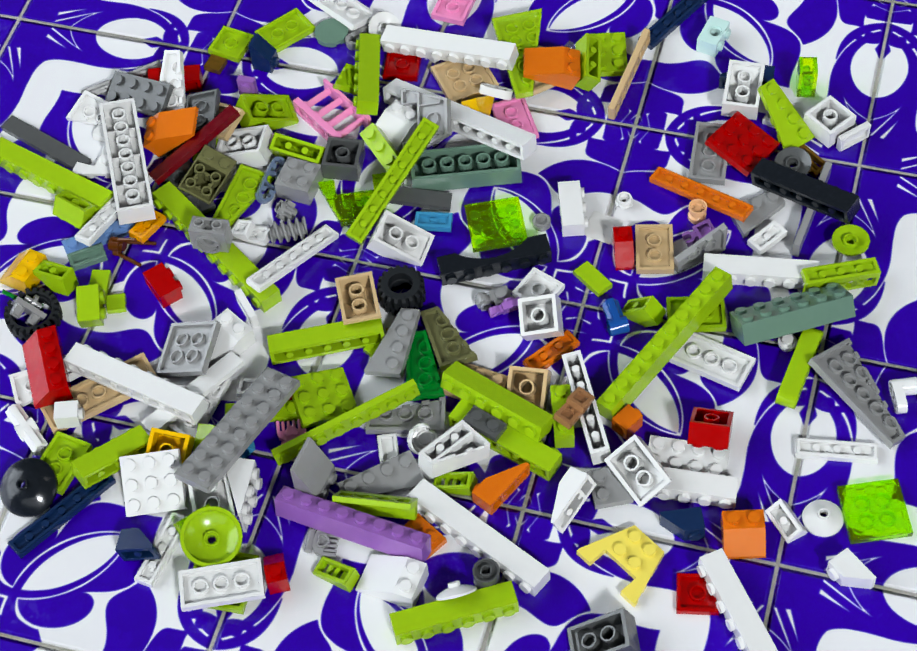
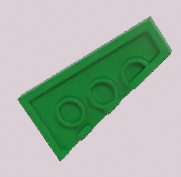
M426 330L416 331L406 363V382L414 379L420 395L411 401L445 396L444 389L440 387L441 379Z

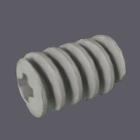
M296 217L294 223L289 218L287 224L283 220H280L279 225L273 221L272 227L269 225L272 244L276 243V239L281 244L284 238L287 242H290L291 237H293L294 241H297L298 235L302 240L305 239V235L307 234L308 236L305 217H302L301 222Z

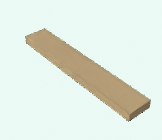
M644 28L608 106V119L614 120L618 114L650 43V29Z

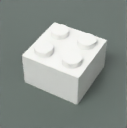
M830 95L804 113L803 121L815 138L827 148H830L837 142L839 135L855 127L857 115Z
M555 293L518 299L522 338L526 341L564 336L561 298Z

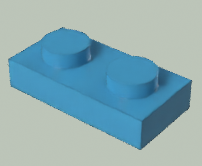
M416 211L414 225L425 231L451 232L453 213Z

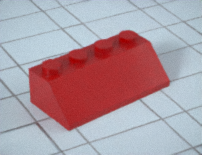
M53 325L36 330L22 345L34 408L38 409L52 405L54 402L71 400L73 395L67 366L63 360L65 357L61 338L56 326Z

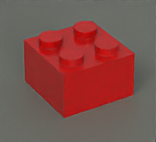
M694 407L689 422L687 444H692V446L698 448L706 446L712 447L715 450L728 449L734 412Z

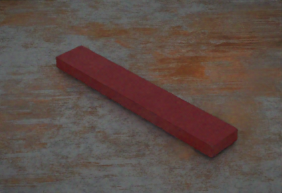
M230 104L199 130L195 136L186 141L149 173L150 177L160 185L199 152L204 145H207L241 116L239 112Z

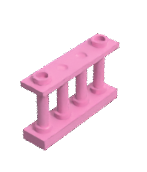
M326 78L323 80L324 91L307 102H303L299 97L293 100L295 112L325 140H328V137L344 138L359 126L363 125L366 128L371 124L370 115L356 114V107L353 106V102L341 91L334 89V83H330ZM327 96L334 99V101L318 112L311 109L312 106ZM339 105L345 109V111L330 121H325L322 118ZM350 115L356 119L341 131H336L333 128Z

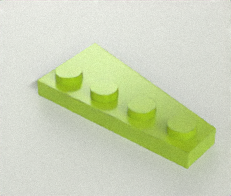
M774 78L757 89L766 111L769 112L771 124L776 129L777 139L779 143L781 142L783 149L800 147L815 138Z

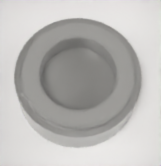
M545 213L536 214L532 219L533 228L540 232L548 230L551 226L550 216Z

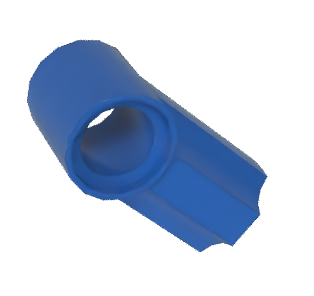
M610 298L602 303L610 337L630 332L628 319L626 316H623L618 300Z

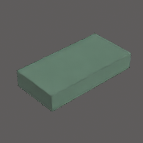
M102 243L67 254L70 266L74 271L108 260Z

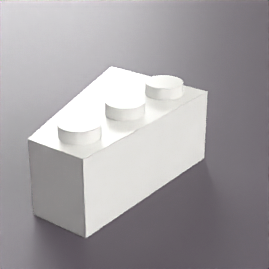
M461 420L419 452L418 467L431 478L441 476L489 458L490 442L464 420Z

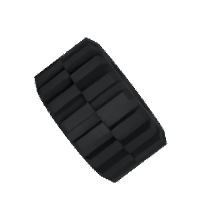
M397 265L396 268L390 267L388 272L384 271L378 279L379 302L381 307L385 308V312H391L393 316H396L401 308H422L423 302L426 300L425 283L423 276H421L419 271H415V268H408V265H403V267ZM402 288L409 289L407 292L404 293L394 292Z

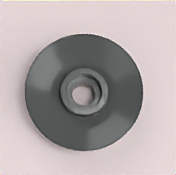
M788 147L781 150L774 161L777 164L804 174L810 171L812 164L808 152L799 147Z

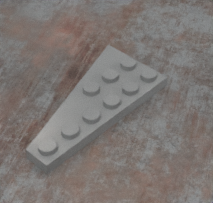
M850 338L812 357L808 364L889 449L904 440L906 436L896 418L891 416L887 410L888 404L885 400L882 401L879 396L880 390L868 369L862 366L859 361L860 355L857 351L854 352L851 347L852 341Z

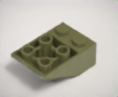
M204 145L178 188L210 205L235 173L237 161Z

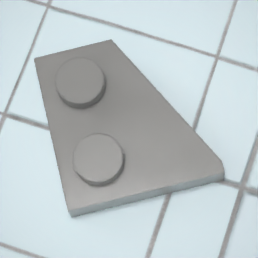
M607 468L587 471V474L597 484L591 492L595 510L634 503V499L626 488Z

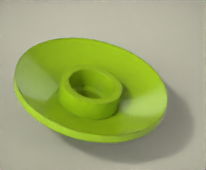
M848 224L838 227L833 232L832 244L841 254L857 256L869 248L870 237L863 228Z

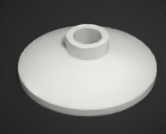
M379 12L369 21V34H381V39L383 34L381 28H386L387 24L401 26V23L392 13Z
M815 500L804 508L802 522L811 534L818 537H830L841 530L844 516L841 509L835 503L828 500Z
M460 580L448 583L447 589L436 596V600L441 601L461 597L476 591L477 587L460 584Z

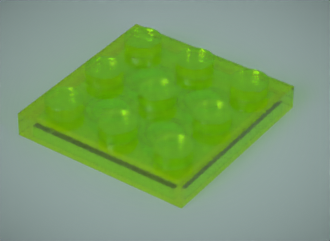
M518 196L464 205L473 253L519 246L527 239Z
M898 478L837 486V494L850 544L911 537L913 535V529Z

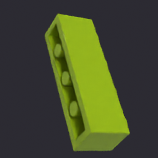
M138 425L122 435L112 438L109 442L95 447L92 451L71 461L74 476L84 489H87L121 470L119 457L146 453L149 435L141 425Z

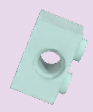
M710 16L697 38L696 51L716 57L718 52L723 50L724 41L728 40L731 35V29H729L730 22Z

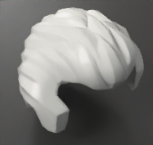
M427 423L417 424L407 435V445L414 454L419 455L422 449L438 438L435 431L426 429L430 428Z

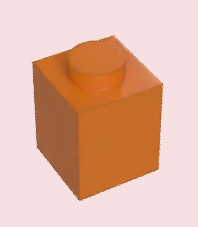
M629 404L612 418V429L625 440L630 438L643 425L642 413L639 409L633 408Z

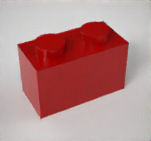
M162 262L142 273L146 285L163 308L183 298L181 292L183 287L178 279L174 280L173 272L169 267L166 268Z

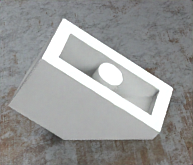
M848 548L828 561L827 574L831 580L836 581L840 586L872 589L874 587L877 577Z

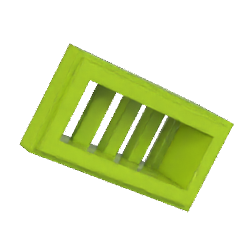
M473 471L449 472L435 477L433 485L443 493L472 496V489L478 483V479ZM442 479H445L444 485H441Z
M322 556L312 572L313 575L348 592L352 591L360 578L356 568ZM327 565H329L328 569H327L326 572L324 573V572H323L324 569L326 568Z

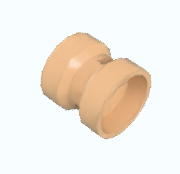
M702 199L691 200L688 206V220L692 224H698L706 220L707 203Z

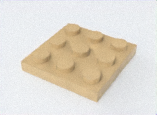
M450 61L430 67L431 73L445 97L459 104L462 101L483 96V94L479 93L481 83L499 86L489 67L485 68L483 66L457 62L452 63Z

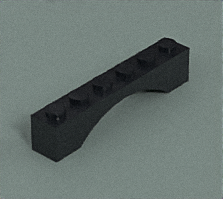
M545 233L527 237L514 250L496 257L470 258L453 253L436 258L442 286L462 281H471L476 278L489 277L494 274L507 273L512 270L526 269L535 265H544L552 262V253Z

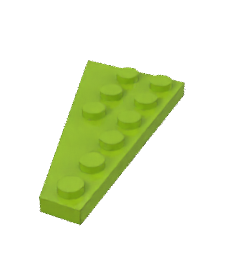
M542 8L492 18L497 41L516 43L519 55L513 70H507L516 99L533 96L535 80L523 77L524 48H536L539 46Z

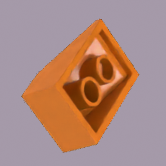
M565 46L524 48L523 77L573 90L581 78L580 51Z
M195 106L164 111L149 117L146 122L147 127L143 147L161 157L195 136L199 108Z

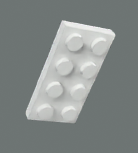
M308 0L352 31L368 24L370 19L377 14L358 0Z
M694 332L669 362L739 392L756 363V358Z
M650 435L648 447L662 467L726 476L730 447L724 450H715L712 447L706 446L698 448L692 446V444H687V440Z
M261 557L178 571L182 612L266 598Z

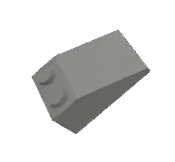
M307 437L290 469L294 488L327 499L330 486L334 485L337 480L335 466L313 439Z

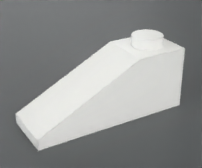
M571 466L559 482L551 523L562 534L597 485L587 473Z

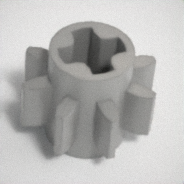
M288 199L285 202L280 200L274 209L277 213L276 217L283 220V222H286L289 218L293 220L297 214V209L294 208L296 204Z

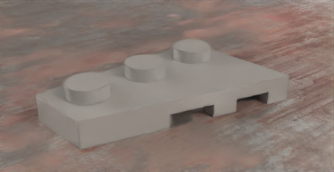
M722 223L674 257V270L677 274L703 262L704 253L719 254L725 251L728 227Z

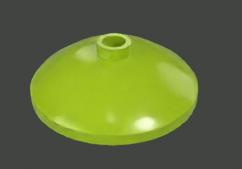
M216 506L203 507L194 511L184 521L180 532V543L184 554L191 562L201 567L229 563L238 554L243 539L242 528L237 518L228 510ZM210 537H214L216 541L214 543H209L208 539Z

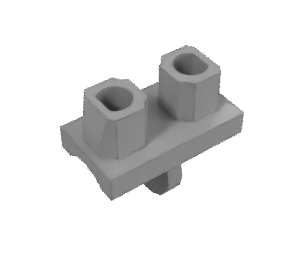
M37 294L33 298L26 295L24 300L18 296L11 303L13 306L10 315L19 319L22 313L25 312L29 315L25 323L30 327L36 326L47 316L46 313L39 310L43 305L38 302L40 296Z

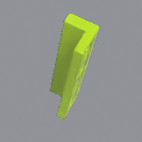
M875 257L803 268L801 270V276L804 281L802 293L813 287H825L829 283H839L846 290L877 286L881 270Z
M340 490L332 495V502H337L338 504L373 516L409 520L417 519L418 498Z

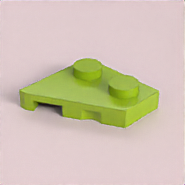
M345 64L333 85L334 89L354 94V74L358 73L354 72L355 65Z

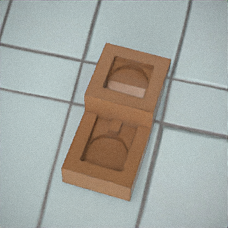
M578 387L567 397L566 403L554 414L553 419L567 429H570L589 408L595 397L581 387Z

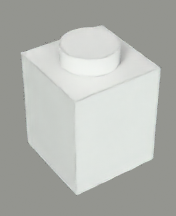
M78 400L54 402L53 419L58 429L81 427L82 419L85 418V411L80 406Z

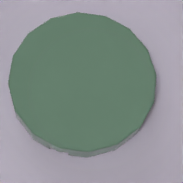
M330 18L320 22L315 27L314 33L320 45L333 48L337 47L340 43H345V37L349 34L348 27L334 18Z

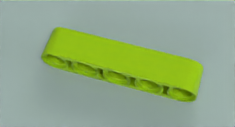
M815 328L802 331L777 393L776 404L795 409L811 369L808 362L812 357L816 356L824 331Z

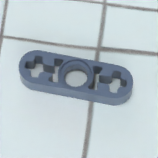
M277 156L268 164L255 193V198L260 204L270 202L276 193L275 185L270 184L267 181V177L272 176L276 181L286 162L283 157ZM278 162L280 168L276 172H274L277 166L276 163ZM266 189H269L266 193V198H263L262 193Z

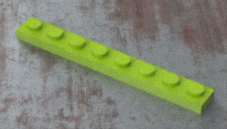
M423 117L346 232L348 238L360 245L363 244L438 131L439 126Z
M411 379L272 449L271 452L278 466L296 458L307 437L312 438L318 446L324 445L333 438L342 436L345 432L360 427L363 423L375 419L407 401L415 399L420 395L414 379Z

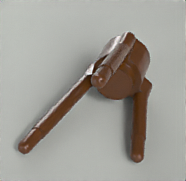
M111 236L108 241V249L113 251L114 256H119L141 267V263L121 252L126 250L127 244L156 245L157 243L146 241L142 244L136 238Z

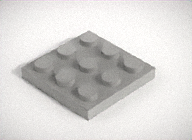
M218 321L171 323L156 374L159 377L206 375L221 323Z

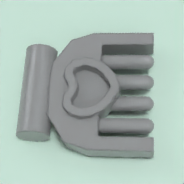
M308 529L304 552L312 553L313 549L319 557L325 556L336 559L337 550L327 548H337V544H330V542L338 543L339 540L329 539V537H339L319 530L316 532L314 529Z

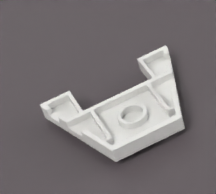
M98 123L92 134L93 139L105 142L102 124ZM106 146L95 166L77 162L72 172L80 176H87V179L94 178L95 176L111 178Z

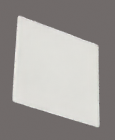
M594 211L588 220V228H585V236L610 245L613 240V227H620L623 221Z

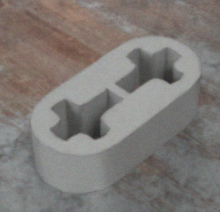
M368 25L351 32L345 37L346 47L349 50H355L356 40H359L360 33L369 34Z

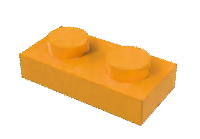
M155 210L156 219L138 222L128 231L129 237L136 238L137 241L144 244L167 221L166 216Z

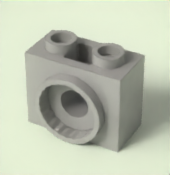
M192 216L188 228L192 247L210 254L218 252L229 253L233 240L229 220Z

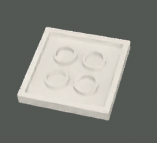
M180 449L119 457L126 517L187 509L184 482L175 479L174 475L182 465Z

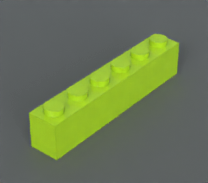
M360 33L359 40H356L355 50H359L355 51V61L358 62H355L354 72H358L354 74L353 94L357 95L353 98L356 114L378 115L381 34Z
M381 318L343 325V321L267 335L272 365L364 348L366 345L380 343L384 337V330Z
M455 361L443 372L440 387L505 422L508 426L539 443L551 431L554 415L460 362Z
M461 399L448 416L449 426L453 427L463 420L473 405ZM508 425L497 442L480 434L490 442V449L518 465L525 462L529 463L530 471L547 481L551 480L562 465V454L558 449L550 448L542 441L538 443Z
M507 581L478 589L461 597L437 600L393 612L389 616L397 645H407L414 640L421 638L429 639L439 633H451L461 627L469 628L479 622H491L501 616H512L519 612V603L512 581Z

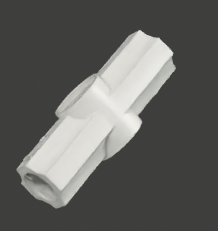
M12 404L5 412L7 418L13 424L22 442L25 441L34 456H41L48 447L47 441L41 435L33 418H29L20 404Z

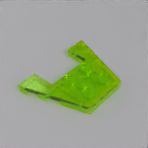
M386 173L372 175L373 190L336 194L334 180L318 182L321 193L341 227L352 225Z

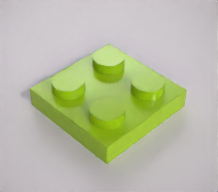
M223 26L209 46L208 53L239 63L249 49L248 45L254 35Z

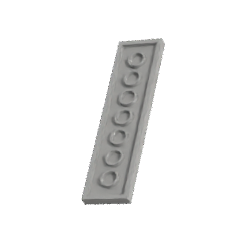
M266 367L174 473L175 479L209 494L300 387V380Z

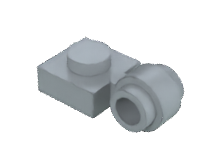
M507 285L489 290V295L485 292L478 293L475 296V303L478 309L487 311L492 304L494 306L501 305L504 299L512 296Z

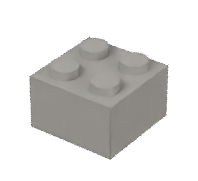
M288 157L274 183L277 197L311 205L324 179L321 165Z

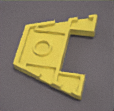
M634 525L577 550V555L589 566L606 553L634 579L620 593L633 607L637 605L651 576H653L664 557V551Z

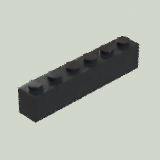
M762 158L750 172L752 185L849 224L860 210V200L856 194L849 193L837 186H832L822 180H817L804 173L777 164L772 160Z

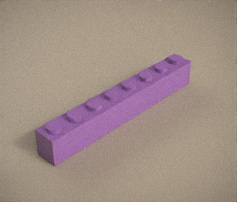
M283 486L274 499L276 516L392 556L409 557L424 563L431 553V535L287 486Z

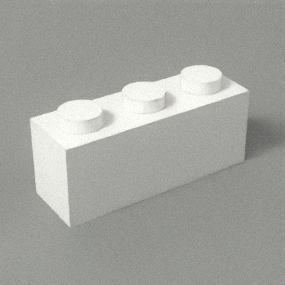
M580 180L558 182L562 237L585 235V228H588V218L584 217L586 202H582V199L585 198L584 187H580Z

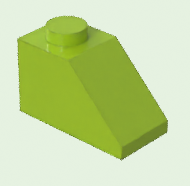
M43 259L33 270V274L58 294L69 296L76 286L79 285L72 267Z
M653 295L628 300L622 309L623 316L644 327L659 325L667 312Z

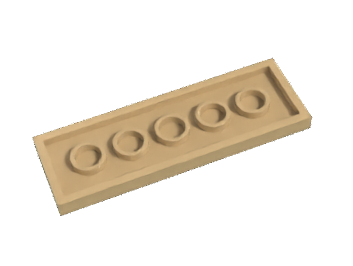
M144 352L124 361V363L134 364L145 372L150 371L156 375ZM86 379L71 387L73 399L67 401H79L80 406L85 411V418L82 419L83 422L131 397ZM54 404L40 408L54 435L57 431L63 432L69 429L57 428L53 419Z

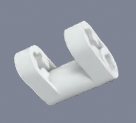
M917 377L889 380V392L896 414L908 412L906 396L917 394Z

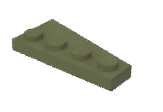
M438 306L421 311V318L441 372L445 371L455 361L464 365L478 360L476 353L470 349L469 344L462 339L457 329L451 325L449 319Z

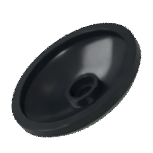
M25 458L15 462L7 469L1 480L0 497L2 503L8 511L20 517H34L43 513L53 503L57 494L58 480L56 473L48 463L38 458ZM25 482V486L21 488V484Z

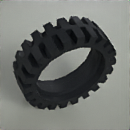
M33 287L32 291L27 288L25 289L26 293L18 292L21 298H25L26 295L33 298L37 294L40 296L38 299L39 303H44L51 307L49 317L39 325L33 327L18 325L16 318L10 315L13 306L11 304L12 301L9 300L7 302L8 306H5L4 318L11 334L15 338L18 337L21 341L24 339L27 341L38 329L53 325L56 328L57 326L60 327V320L63 318L62 309L56 296L49 290L45 291L44 288H40L38 291L37 287Z

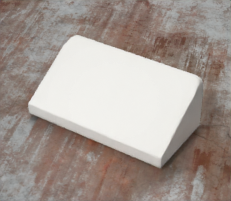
M781 498L765 510L788 544L808 533L787 502Z

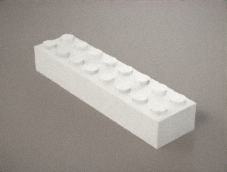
M134 98L99 103L119 225L156 219Z

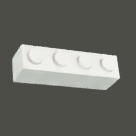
M663 467L672 482L654 497L661 500L671 499L682 503L692 502L702 506L712 505L723 509H735L739 477Z

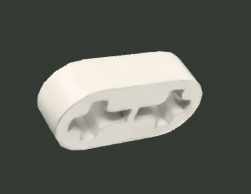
M481 83L479 93L511 100L513 90L493 84Z

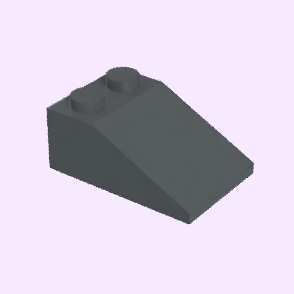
M624 607L567 628L570 651H641L635 617Z

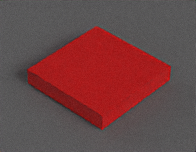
M387 52L383 80L398 78L403 81L417 82L422 58Z
M698 573L676 574V614L719 615L716 607L717 600L708 593L707 583L704 577L701 578Z

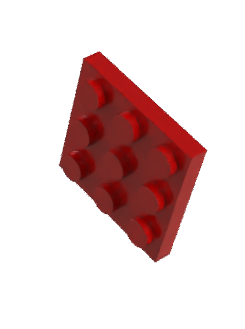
M737 111L706 140L705 145L748 177L762 158L767 159L779 147L780 143Z

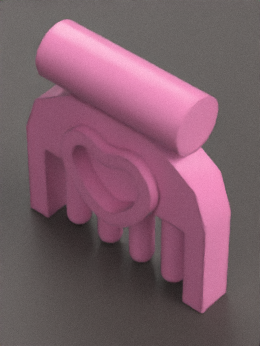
M299 419L297 420L298 429L296 428L295 420H292V426H290V421L286 422V430L285 423L282 421V431H280L279 421H276L277 436L281 441V445L307 432L306 428H301Z

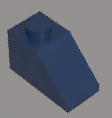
M255 33L248 45L253 69L273 73L275 67H278L280 62L277 49L262 36Z
M701 507L660 512V525L684 541H698L705 537V524Z
M140 528L121 529L115 551L124 561L161 558L160 553Z

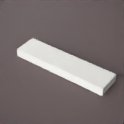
M796 437L795 458L877 464L878 443Z
M172 511L153 544L160 553L161 558L144 560L134 577L135 582L152 589L154 588L180 542L181 528L188 516Z

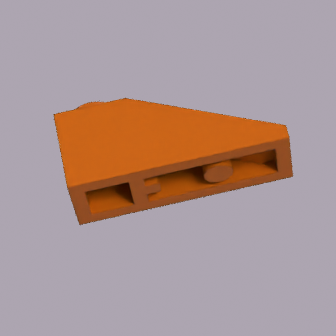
M527 462L487 477L481 483H477L472 489L473 503L492 515L530 475V464Z

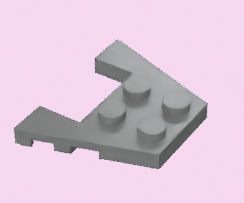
M401 89V105L417 104V126L423 117L439 126L438 131L426 149L452 135L450 99ZM407 141L402 142V149L407 143Z

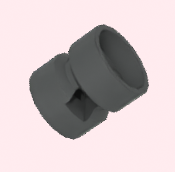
M480 559L474 564L472 569L473 580L477 590L501 583L499 565L493 559Z

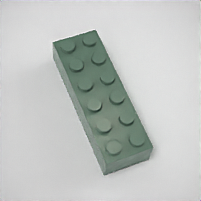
M485 144L424 150L411 170L413 188L432 191L522 183L520 159Z
M829 283L821 288H810L803 293L795 292L788 297H776L769 302H757L753 306L738 307L735 311L729 312L732 333L744 346L856 317L853 295L839 283Z

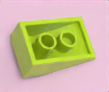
M240 94L235 107L241 108L245 112L240 121L241 128L268 124L270 129L274 131L299 122L289 95Z

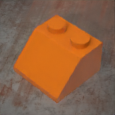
M764 509L722 511L720 521L722 545L727 558H766Z

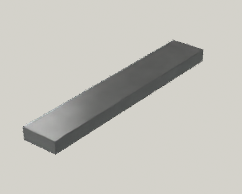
M13 115L1 126L2 131L73 170L77 162L88 165L92 163L91 159Z

